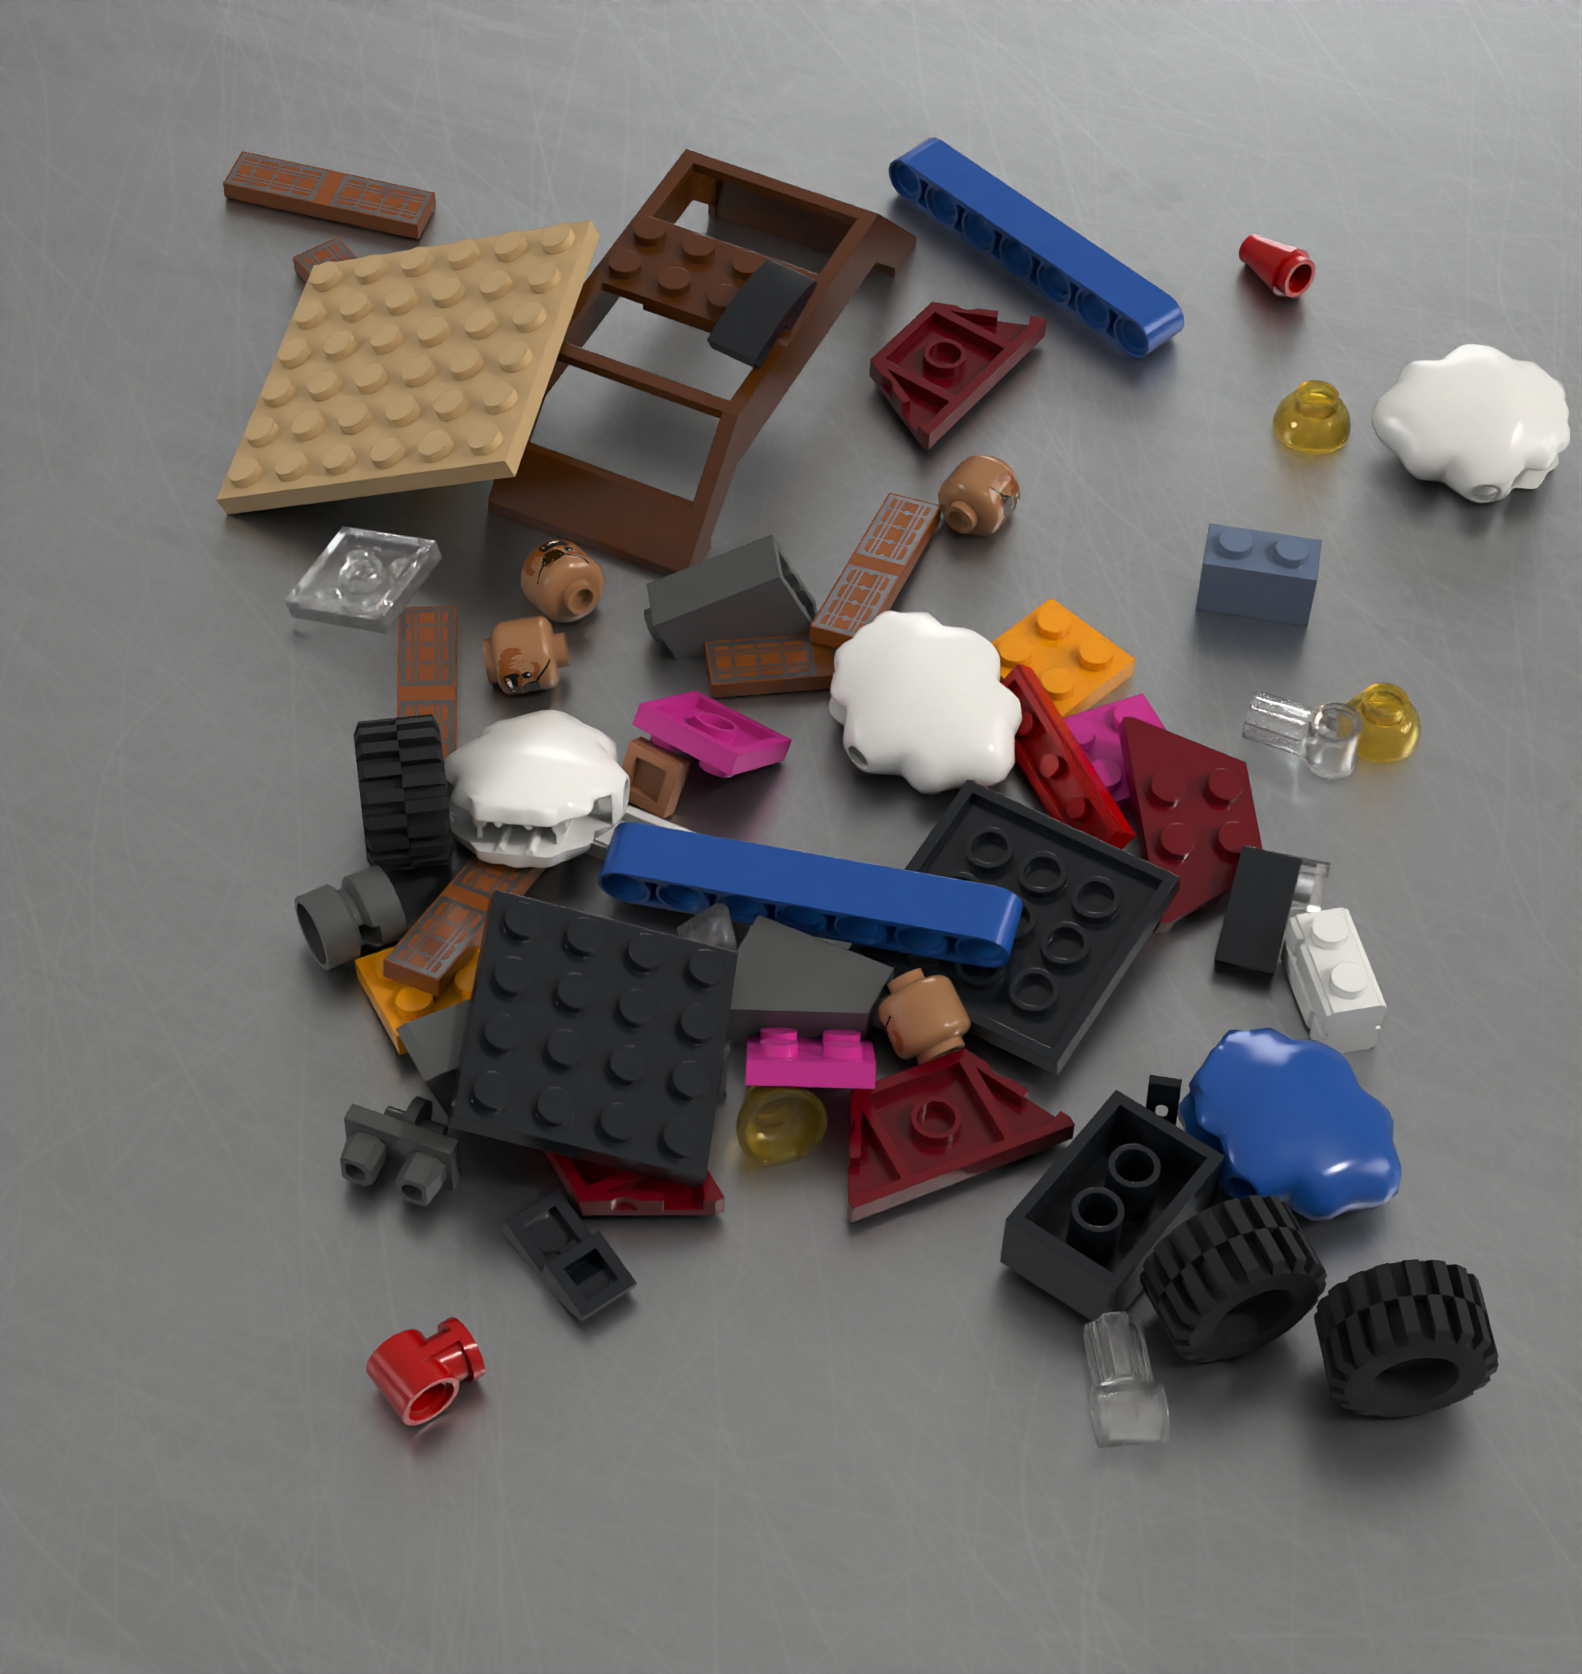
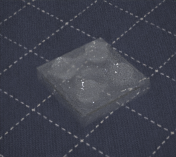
M343 526L286 598L285 602L292 618L386 634L440 562L442 556L434 540Z

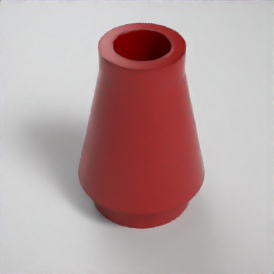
M1258 234L1248 236L1240 246L1239 259L1247 264L1279 297L1289 296L1295 298L1302 295L1314 279L1315 264L1310 260L1307 251L1265 239Z

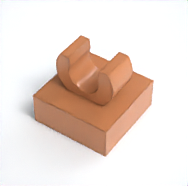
M642 736L630 741L621 767L630 778L629 802L662 819L674 814L680 793L684 789L690 771L691 761L672 751L656 746Z

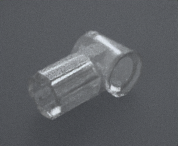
M1256 691L1243 723L1242 738L1305 758L1307 768L1314 775L1323 779L1338 780L1351 775L1356 769L1363 720L1355 708L1344 703L1331 702L1313 708L1264 691Z
M1126 1311L1103 1313L1095 1321L1086 1323L1083 1332L1093 1384L1090 1404L1096 1444L1099 1448L1167 1442L1169 1438L1167 1397L1162 1382L1154 1381L1141 1319L1129 1316Z

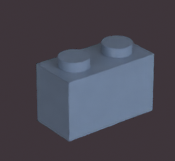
M1209 523L1195 610L1307 627L1317 584L1322 540Z

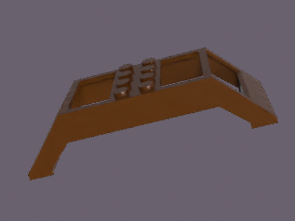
M685 149L583 283L516 476L494 479L488 498V511L663 576H668L701 563L711 549V537L736 465L870 270L873 268L895 278L915 249L916 236L878 213ZM692 200L708 204L709 215H718L832 254V256L820 273L817 274L675 225V223ZM767 259L815 279L818 284L792 331L783 328L760 370L752 368L730 401L582 348L620 297L643 304V310L711 333L738 291ZM569 365L720 419L694 501L530 442L546 395Z

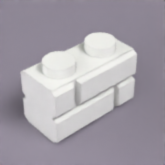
M1341 907L1297 914L1289 918L1285 934L1287 940L1283 943L1280 958L1306 1027L1311 1028V1040L1322 1042L1341 1054L1367 1050L1376 1046L1381 1031L1380 1024L1383 1023L1387 1006L1349 910Z

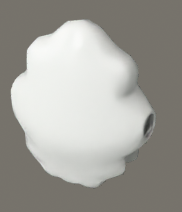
M1466 344L1459 346L1443 360L1411 362L1399 372L1394 386L1375 402L1371 415L1372 427L1378 439L1399 457L1410 474L1417 479L1444 483L1458 494L1475 503L1497 502L1505 498L1513 489L1534 490L1543 482L1546 474L1552 472L1559 464L1558 453L1565 450L1570 442L1569 409L1565 402L1563 385L1551 378L1534 362L1513 360L1498 349L1485 345Z
M884 611L873 622L859 628L852 639L844 642L836 650L834 656L835 673H833L830 687L832 696L829 703V711L844 726V750L852 762L862 771L902 776L920 793L933 795L961 789L968 779L989 788L1001 783L1007 777L1015 763V734L1022 721L1020 700L1013 692L999 682L1000 656L987 639L967 628L942 626L928 612L899 613Z
M541 710L497 721L486 727L476 740L464 744L444 758L449 814L456 820L452 826L455 838L474 852L479 860L492 864H504L514 868L552 867L588 851L593 839L618 824L628 807L630 778L617 764L618 750L616 743L601 731L583 724L569 714L556 710Z

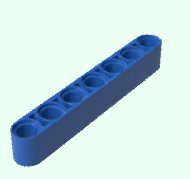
M936 137L928 138L890 163L889 178L897 193L905 200L1128 355L1135 358H1143L1182 331L1184 327L1182 310L1176 300L944 141Z
M624 822L615 827L597 881L600 889L607 895L628 903L753 925L757 916L761 915L815 937L989 968L1001 967L1008 963L1023 908L1021 899L1015 893L994 885L638 822Z

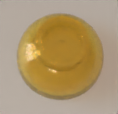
M1321 380L1306 381L1300 384L1297 390L1284 397L1274 413L1272 422L1275 434L1284 444L1297 451L1310 454L1328 453L1340 448L1348 440L1351 429L1349 411L1345 403L1339 398L1337 389Z
M1382 682L1369 686L1366 690L1359 692L1349 699L1338 717L1337 732L1345 747L1355 755L1374 762H1393L1409 756L1417 748L1421 737V722L1419 714L1414 705L1409 701L1406 692L1394 684Z
M753 1085L746 1093L744 1103L737 1116L736 1133L740 1148L749 1159L762 1165L779 1166L795 1162L809 1154L822 1140L827 1129V1112L821 1100L807 1087Z

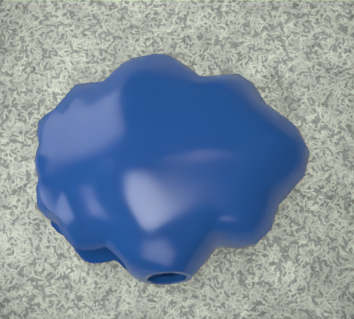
M1272 1028L1247 1031L1228 1030L1217 1046L1209 1052L1202 1066L1189 1082L1190 1092L1179 1104L1178 1119L1185 1132L1225 1156L1218 1186L1233 1199H1241L1250 1195H1260L1261 1198L1273 1196L1277 1197L1280 1202H1285L1289 1209L1312 1221H1329L1345 1212L1375 1209L1398 1194L1401 1181V1163L1393 1142L1394 1121L1388 1108L1359 1086L1348 1060L1332 1047L1315 1040H1292Z

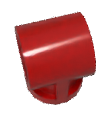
M450 1317L437 1326L438 1332L428 1338H425L422 1332L416 1329L397 1333L384 1341L367 1361L366 1372L404 1424L410 1426L420 1425L433 1419L452 1403L458 1393L460 1381L464 1379L472 1383L485 1374V1364L477 1343L464 1324L455 1317Z

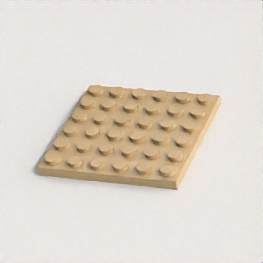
M592 220L567 224L558 223L549 227L525 231H510L501 235L477 239H462L453 243L429 247L419 246L410 250L380 255L371 254L362 258L338 262L329 261L320 265H314L216 500L226 514L515 477L600 238V234Z

